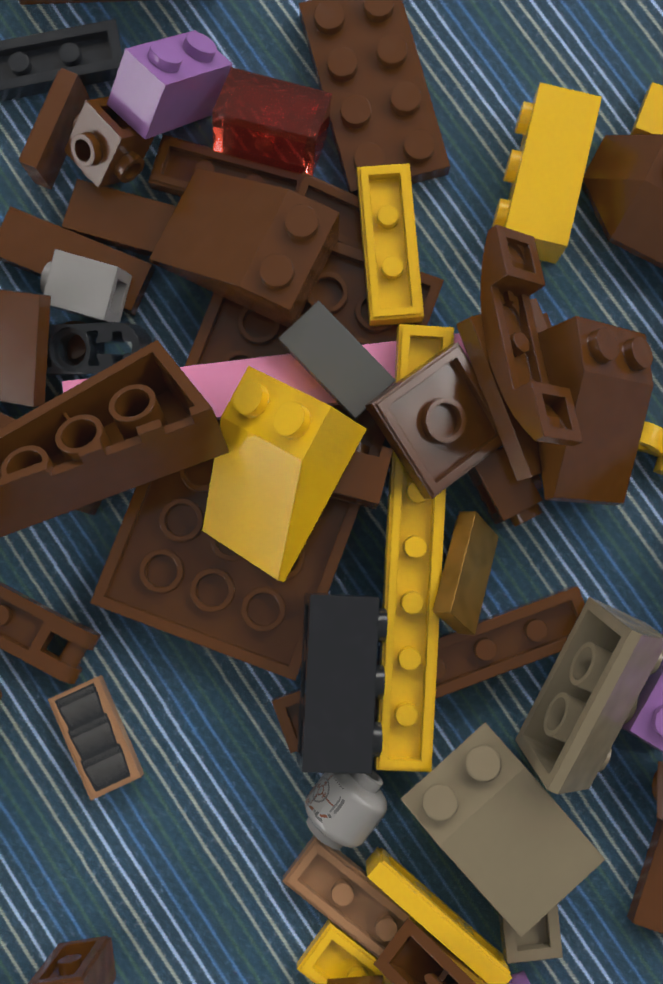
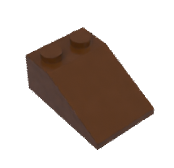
M196 168L149 260L152 264L290 328L298 320L339 238V212L287 188Z
M575 316L538 332L549 384L571 389L583 440L582 443L576 446L537 441L545 500L616 506L624 504L654 386L651 372L653 355L646 340V334Z

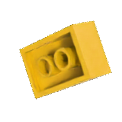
M248 366L221 416L220 429L229 453L214 458L202 531L276 580L285 582L367 429L334 407Z

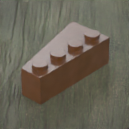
M158 340L0 429V537L229 453L213 408Z

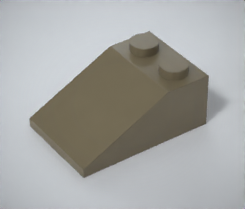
M486 722L401 798L402 802L439 847L521 938L605 860L601 853Z

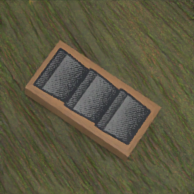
M102 675L48 699L90 801L144 775V771Z

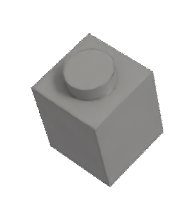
M55 249L52 262H48L42 271L40 288L43 295L51 296V307L105 323L120 322L132 275L118 266Z

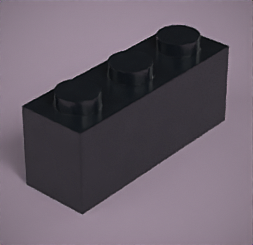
M305 593L297 739V763L302 772L372 774L373 756L380 757L383 742L381 722L374 721L375 699H382L385 690L384 666L377 665V642H385L387 611L385 608H379V597L370 595Z

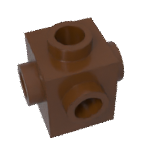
M109 97L85 100L81 112L73 121V131L64 149V152L75 162L82 173L98 188L119 182L128 183L134 180L145 166L144 157L154 137L144 139L107 105Z

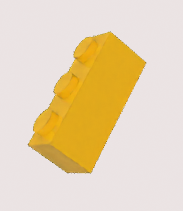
M540 82L532 103L523 101L515 127V133L523 135L520 151L512 149L510 152L503 181L512 183L508 200L499 199L492 227L497 224L533 236L539 259L556 264L568 246L602 97Z

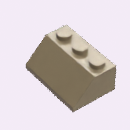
M591 597L586 601L515 739L546 789L555 794L586 790L591 787L597 773L604 770L611 757L612 745L623 724L628 723L633 717L637 708V698L649 675L657 671L663 660V635L646 622Z

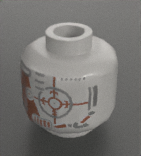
M373 769L372 774L324 773L305 801V809L308 815L306 823L314 836L325 845L336 850L341 849L343 846L354 848L362 845L387 811V801L380 790V787L383 785L381 777Z

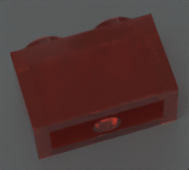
M231 67L212 110L213 151L300 174L305 172L313 176L328 134L332 93Z

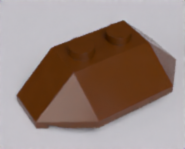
M663 134L605 135L584 174L582 188L585 194L589 196L594 213L608 242L663 269Z

